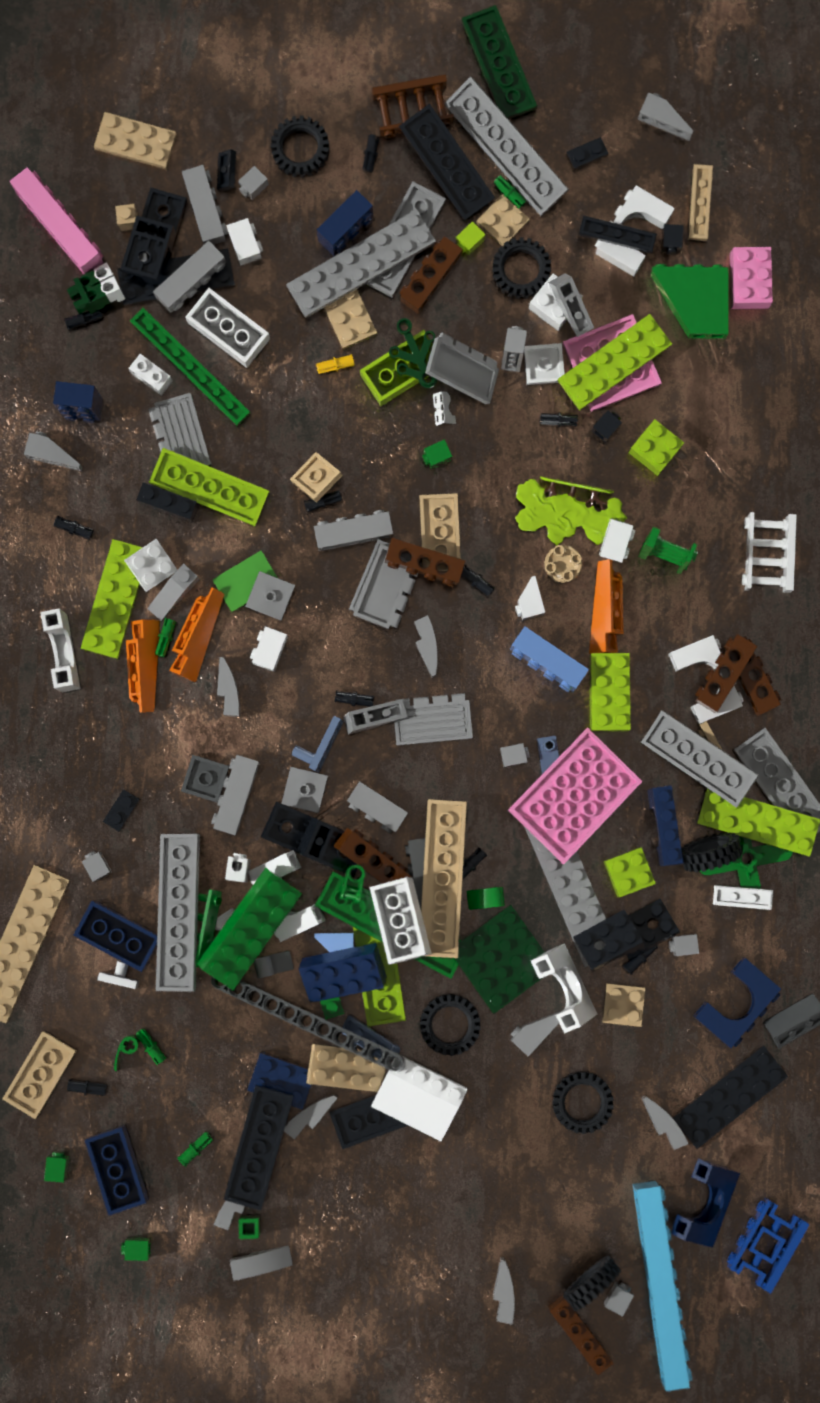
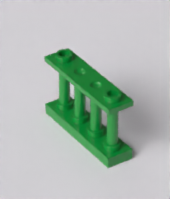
M653 527L644 540L638 557L645 560L647 556L653 555L679 566L677 570L679 574L683 570H687L690 562H694L697 557L698 551L695 550L697 544L693 543L689 549L662 539V536H659L660 529Z
M209 889L208 895L198 893V901L206 902L204 914L198 913V921L203 923L201 933H197V941H199L195 960V967L200 968L197 965L198 961L213 942L219 907L222 903V891Z

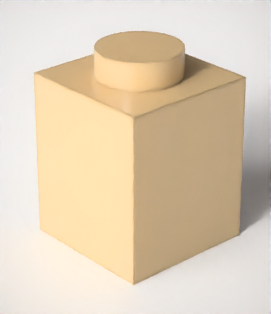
M135 205L115 206L117 225L120 231L132 230L136 216H138Z

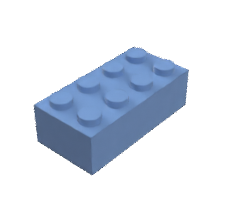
M525 626L510 648L511 654L519 660L525 659L528 661L527 665L536 671L538 669L543 671L544 677L552 682L553 680L559 682V687L566 692L570 690L574 692L589 670Z

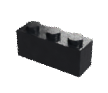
M144 482L136 499L143 506L193 523L199 507L197 501Z

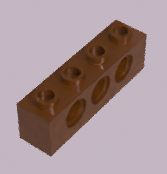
M445 236L441 241L439 239L436 241L432 248L434 251L430 256L428 254L425 256L421 263L423 266L420 270L416 269L410 278L412 281L409 285L405 284L399 293L401 295L400 302L417 314L421 312L462 256L463 249ZM438 256H443L446 258V260L444 262H438L436 258ZM427 271H433L435 275L433 277H427L425 273ZM422 286L424 290L418 293L414 291V288Z
M392 538L384 563H387V566L393 569H398L399 567L406 569V572L412 575H417V573L423 574L424 578L428 580H442L443 584L453 587L454 584L458 585L465 560ZM407 553L411 556V560L404 562L400 556ZM421 559L428 560L429 566L427 568L419 565ZM445 565L448 572L442 574L438 571L437 567Z
M739 634L734 636V638L730 637L725 644L727 650L724 654H719L715 661L717 664L714 671L710 669L705 677L707 680L705 686H700L695 694L697 696L695 702L713 713L718 712L757 648V645ZM731 652L738 653V661L731 660ZM721 668H726L729 671L728 678L720 675ZM711 684L719 687L718 694L711 693Z
M731 652L730 658L733 661H738L739 655L736 652ZM753 653L738 680L756 715L759 716L781 705L779 702L781 697L777 690H773L769 674H765L762 667L764 665L759 656L756 657L755 653ZM751 670L757 673V680H751L749 678V672ZM759 688L766 690L764 698L758 695L757 691Z
M347 828L334 845L337 850L361 866L382 884L406 877L410 878V875L406 873L407 868L399 862L397 864L391 861L393 857L387 852L383 851V853H380L377 850L379 846L371 840L366 842L362 839L364 835L357 829L352 831ZM362 844L361 851L356 853L357 845ZM376 855V861L370 864L371 857ZM391 867L390 873L385 875V869Z
M563 1295L548 1306L551 1314L597 1375H600L614 1364L610 1355L577 1311L564 1299Z

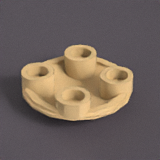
M557 545L546 555L544 562L545 570L554 581L561 583L570 582L581 572L582 557L571 546Z

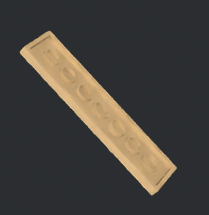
M428 799L421 913L432 954L426 956L458 958L467 802Z
M36 865L31 870L0 940V1021L8 1023L70 882L69 879Z

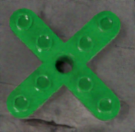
M738 836L743 854L748 853L751 856V861L748 864L742 861L741 856L735 862H730L729 865H722L723 867L721 868L715 867L714 870L707 869L704 872L700 870L699 872L703 875H713L737 870L741 887L761 889L757 866L788 860L793 852L768 844L753 847L751 839Z

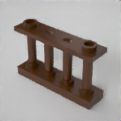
M446 74L373 87V102H380L384 126L379 127L380 137L392 138L396 134L403 133L399 128V125L402 123L391 124L387 103L389 99H398L402 122L404 123L409 119L406 97L413 94L417 96L420 111L426 106L424 94L429 91L435 92L439 117L444 125L449 127L451 124H454V115H447L442 92L447 88Z

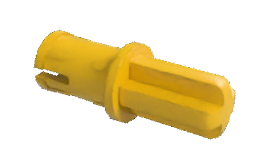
M352 354L339 358L333 357L331 360L316 364L319 374L334 370L338 372V369L355 366Z

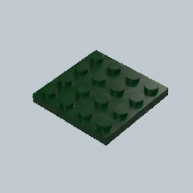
M509 905L462 939L458 945V958H454V960L491 1012L495 1014L542 979L538 978L531 961L545 952L512 905Z

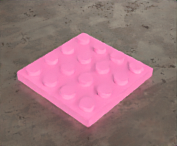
M629 315L578 337L563 341L562 344L572 368L635 325L634 315ZM649 361L588 405L590 411L594 412L661 385L662 382L653 361Z

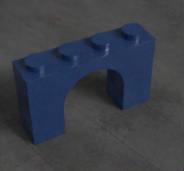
M672 785L651 788L647 790L649 806L650 809L654 810L658 829L659 845L656 847L658 866L682 864L683 858Z
M743 957L731 970V973L745 984L751 993L752 1003L749 1011L740 1018L728 1019L708 1002H704L693 1015L695 1019L729 1048L737 1047L743 1039L741 1036L745 1031L749 1032L755 1026L754 1021L758 1016L761 1018L767 1012V1005L770 1002L774 1003L780 996L779 991L781 990L779 986Z
M698 1158L691 1177L708 1184L709 1199L707 1205L696 1217L689 1218L677 1215L671 1234L684 1241L713 1248L740 1173L726 1166Z

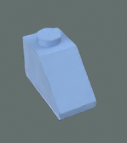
M315 933V938L329 952L354 947V933Z

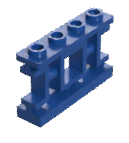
M765 1198L764 1201L761 1200L758 1203L755 1217L749 1219L746 1228H748L746 1233L739 1237L736 1243L738 1245L737 1249L728 1256L727 1267L739 1275L744 1266L759 1274L755 1284L771 1294L810 1224L794 1214L789 1222L774 1214L778 1205ZM765 1214L775 1219L770 1230L760 1224ZM782 1224L792 1230L787 1240L777 1234ZM763 1232L778 1240L770 1256L755 1249ZM746 1248L756 1254L751 1264L740 1259ZM763 1259L773 1264L768 1274L758 1269Z

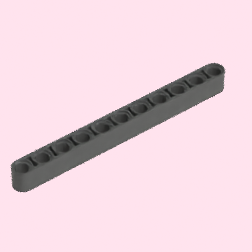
M214 977L211 978V984L216 989L388 1070L400 1072L405 1068L406 1061L402 1055L242 980L238 983L243 987L242 992L236 994L235 989L232 990L226 985L219 986L218 980ZM255 992H259L260 998L257 1002H253L252 995ZM276 1000V1009L270 1010V1002ZM293 1008L294 1016L288 1019L286 1016L287 1010ZM307 1016H310L312 1019V1023L310 1026L306 1027L304 1025V1019ZM327 1024L329 1026V1032L326 1035H323L321 1033V1028L323 1025ZM345 1032L347 1040L344 1043H340L338 1037L341 1033ZM359 1041H363L364 1049L358 1052L356 1044ZM377 1049L382 1051V1057L379 1060H376L373 1056L374 1051ZM395 1057H398L400 1060V1065L397 1068L391 1066V1060Z

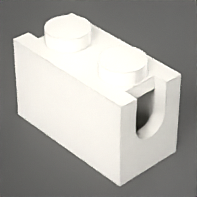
M248 218L226 225L240 266L261 259L260 252L263 249L260 240H255L254 235L257 232L254 224L249 223Z
M610 518L599 555L618 562H623V559H627L630 548H627L629 540H633L635 534L633 525Z
M265 627L264 631L260 630L257 641L260 642L257 648H253L250 656L253 659L252 663L275 672L288 638L287 634Z
M234 853L233 857L228 856L225 880L248 882L251 859H246L247 855Z

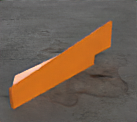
M212 587L207 596L196 598L172 649L178 656L169 671L190 681H197L224 593Z

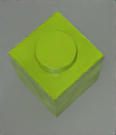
M472 221L456 236V245L463 249L462 253L466 252L470 255L485 241L486 234Z

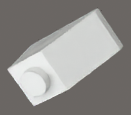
M536 576L531 577L517 602L518 605L515 606L517 616H521L522 621L545 615Z

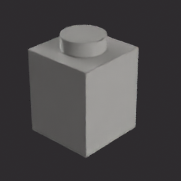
M255 166L238 181L239 191L246 198L249 196L252 200L269 185L268 179Z
M523 743L500 748L504 768L527 763V758H530L528 747H524Z
M92 851L85 855L86 859L82 863L93 882L112 873L102 852L96 853Z
M697 934L671 937L672 941H669L670 953H674V956L699 954Z
M614 1282L604 1301L605 1307L623 1317L634 1296L632 1291H630L631 1287L623 1282L620 1285Z

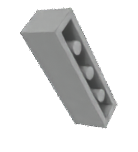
M201 165L182 171L203 244L205 245L210 241L214 245L226 241L225 235L228 232L225 223L221 224L219 217H222L220 206H216L214 202L217 199L215 189H210L209 182L212 181L209 170L205 171L204 166Z
M208 241L153 291L155 297L170 313L173 310L177 311L181 308L185 299L193 297L197 292V288L201 285H206L215 272L218 273L225 267V257Z
M513 326L507 329L501 370L520 372L527 331L523 330L522 327Z
M384 510L374 511L373 515L368 516L365 513L355 515V518L348 520L347 517H342L332 523L321 521L317 523V526H314L319 551L393 537L389 512Z
M236 755V758H232L229 769H232L230 777L226 776L223 785L226 788L225 793L220 795L217 804L220 808L218 814L214 813L212 819L213 829L237 836L258 771L259 761Z

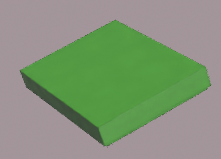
M262 551L257 552L212 579L217 589L224 593L223 599L232 613L246 605L259 571L278 578Z

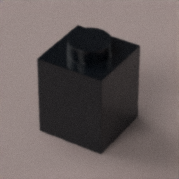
M664 224L661 252H666L668 255H676L682 249L683 225Z
M608 410L593 426L591 431L606 443L622 424L621 418L615 412L611 413Z

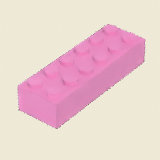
M27 167L10 180L16 194L83 274L104 264L102 260L104 256L100 252L99 247L94 242H91L85 230L78 226L74 217L67 213L64 205L59 199L56 200L53 192L47 185L43 184L35 171L31 172Z

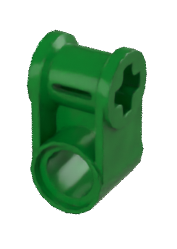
M351 865L348 867L339 899L346 898L359 903L365 878V871L361 866ZM354 868H358L361 872L358 879L351 877V871Z

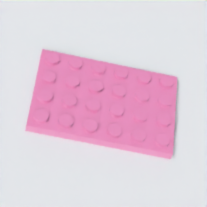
M586 728L508 811L562 864H565L643 781L589 728Z

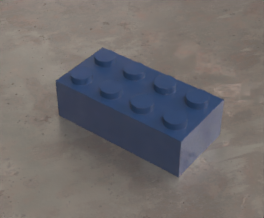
M91 901L73 936L140 972L145 971L157 949V933L97 901Z
M376 943L302 958L298 968L310 1003L384 988L387 979Z
M122 1125L86 1138L85 1144L108 1216L147 1203L149 1198L126 1126Z

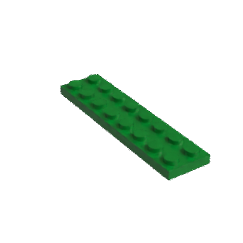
M332 871L315 903V907L383 943L371 891L362 888L359 903L346 898L339 899L345 877ZM422 956L414 959L452 979L458 967L454 958Z

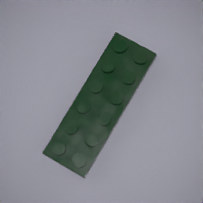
M497 5L462 17V24L494 103L508 119L537 109L536 101Z

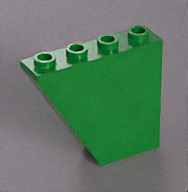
M657 264L652 267L651 277L688 339L727 338L729 334L728 267H723V265L704 267L702 264H696L693 267H686L684 264H677L674 267H667L666 264Z

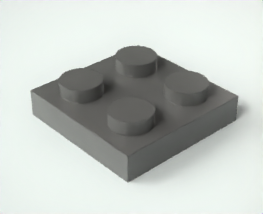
M192 755L181 792L218 803L229 766Z

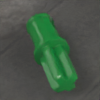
M500 175L494 180V185L518 209L526 203L527 200L515 190L516 187H512L503 176Z
M165 618L161 633L158 634L160 639L155 655L160 657L166 655L169 642L173 641L172 635L177 623L176 621Z
M144 1028L136 1033L137 1038L145 1047L144 1051L151 1056L156 1065L167 1058L158 1047V1042H154Z
M207 1132L202 1134L193 1144H189L190 1147L177 1157L183 1166L186 1167L197 1155L200 1156V1152L213 1141L210 1134Z

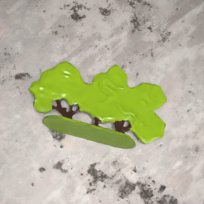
M540 476V479L551 482V485L546 489L540 487L534 479H530L524 484H519L517 488L516 498L525 505V509L520 510L518 515L515 516L518 527L523 531L535 532L538 528L546 526L548 528L547 537L556 546L563 542L565 537L574 535L578 526H582L587 537L599 545L603 543L610 518L625 522L627 516L622 512V502L620 499L611 498L604 502L598 496L600 492L612 494L615 492L612 490ZM556 483L571 486L570 493L558 495L555 487ZM577 487L589 489L591 491V498L585 502L576 500L575 492ZM546 492H550L549 497H545ZM595 500L596 504H600V512L596 511V509L594 508ZM604 504H606V505L608 506L607 509H604V507H603Z

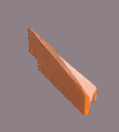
M611 559L599 561L597 565L589 654L618 653L616 635L624 634L623 581L621 574L615 572L612 568L613 561Z
M146 619L131 621L133 639L126 640L129 698L132 702H137L140 712H154L158 656L155 655V651L159 642L160 621Z

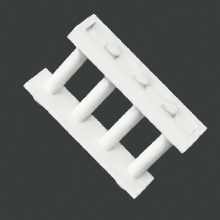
M750 512L748 517H745L744 529H747L745 574L742 575V585H745V591H749L752 584L780 585V587H783V593H791L794 590L797 514H788L783 521L754 520V512ZM754 527L782 529V531H785V538H782V540L753 538ZM753 546L780 547L784 550V557H781V559L753 557ZM752 565L781 566V568H784L783 576L780 578L752 576Z

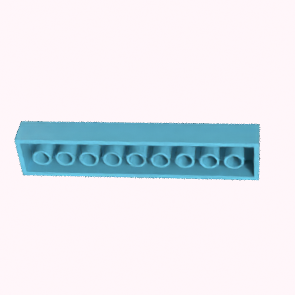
M656 1181L635 1183L632 1185L661 1382L666 1391L690 1388L689 1381H692V1375L688 1364H686V1361H689V1355L685 1344H683V1341H686V1334L682 1324H680V1321L683 1320L682 1309L677 1304V1301L680 1300L679 1289L674 1284V1281L677 1280L676 1269L671 1264V1261L674 1260V1253L668 1244V1241L671 1240V1233L665 1224V1221L668 1220V1213L662 1203L665 1200L664 1189Z

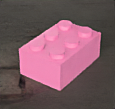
M733 247L730 253L731 309L770 308L773 303L771 247Z

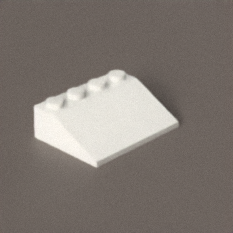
M395 1057L391 1064L393 1068H397L400 1065L398 1057ZM404 1057L406 1061L405 1068L400 1072L388 1070L371 1107L442 1141L467 1092V1088Z

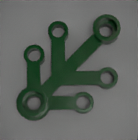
M402 318L397 322V331L404 335L412 354L400 350L397 346H393L389 350V355L392 359L400 358L418 365L420 371L408 368L404 363L397 366V373L400 376H411L418 379L422 387L432 388L436 385L437 379L425 373L427 366L424 361L431 343L434 342L435 333L433 331L425 332L424 342L419 351L411 333V321L407 318ZM406 325L408 329L403 331L401 326ZM431 334L433 339L428 340L426 336ZM392 350H397L398 354L392 355L391 352ZM405 367L406 371L402 373L399 371V368ZM430 376L432 380L426 382L424 378Z

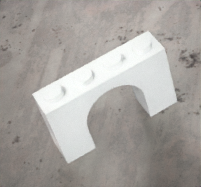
M635 186L633 191L629 189L624 198L626 202L623 206L620 205L614 214L617 217L612 223L622 225L629 219L643 218L663 229L664 224H667L675 208L642 188ZM599 240L595 245L597 247L595 254L632 276H635L646 256L635 249Z
M60 608L40 612L43 630L49 635L54 652L55 668L51 669L54 689L60 692L81 689L67 614Z
M712 635L672 651L668 655L676 672L699 663L707 664L715 669L717 666L715 661L722 648L719 640L715 639ZM721 668L720 675L728 678L729 671L726 668ZM733 686L717 713H713L700 704H695L690 708L697 724H701L742 707L744 700L740 691L737 692L735 686Z
M293 850L248 871L249 879L254 884L265 868L283 878L302 867ZM315 905L299 912L290 911L274 934L282 942L326 921L321 909L315 907Z
M565 943L546 951L531 961L539 979L552 974L563 988L566 1006L556 1016L564 1033L581 1027L597 1015Z

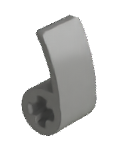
M290 951L264 956L254 961L258 979L294 969Z

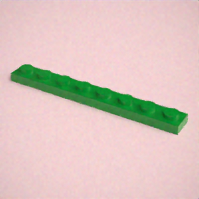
M144 308L130 320L236 426L250 414V411Z

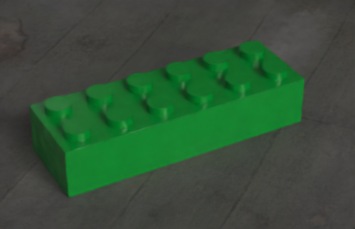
M265 868L200 958L197 965L203 971L234 990L302 893Z

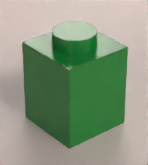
M444 439L424 448L422 458L426 466L430 465L431 469H434L452 461V454Z
M340 997L320 1001L326 1020L345 1013Z
M53 1152L52 1155L47 1156L44 1181L64 1183L67 1180L69 1156H64L63 1152Z
M240 1215L239 1239H259L261 1235L260 1215Z
M127 1237L125 1243H122L121 1254L124 1255V1261H148L151 1256V1237Z

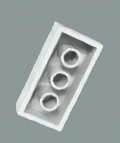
M210 288L206 290L185 317L188 324L246 368L249 367L270 340L267 331Z
M406 877L370 887L388 963L396 964L432 954L413 878Z

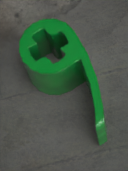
M503 887L468 890V909L505 906Z
M129 1035L121 1041L115 1056L114 1071H119L121 1052L132 1054L139 1049L140 1040L137 1036ZM134 1041L133 1045L135 1047L128 1049L126 1042Z

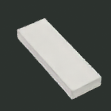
M714 885L713 905L772 910L773 890Z

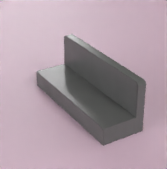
M814 994L764 1021V1025L771 1034L778 1049L820 1025V1002Z

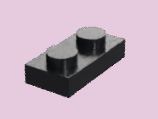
M601 137L566 153L574 171L605 158L609 154Z
M229 149L218 153L217 190L219 191L229 190L235 186V150Z
M123 789L103 822L120 832L140 799Z

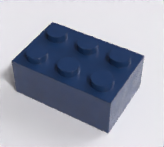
M356 190L317 229L318 242L333 256L343 252L347 247L346 244L350 240L354 241L360 235V231L364 227L370 226L373 222V205Z
M56 381L53 405L65 417L64 419L76 421V418L88 423H95V420L100 421L103 398L94 385Z
M261 1051L247 1091L254 1092L255 1085L257 1084L294 1095L291 1106L303 1110L312 1085L306 1083L309 1067Z

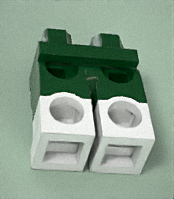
M107 262L87 272L80 278L73 279L75 285L67 289L72 301L82 297L73 302L79 314L89 310L90 314L96 312L95 310L102 309L108 303L118 300V302L125 300Z

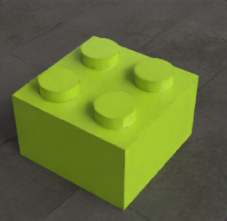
M654 419L631 447L629 454L659 476L681 449L684 442Z
M642 847L604 861L615 893L619 898L656 884Z

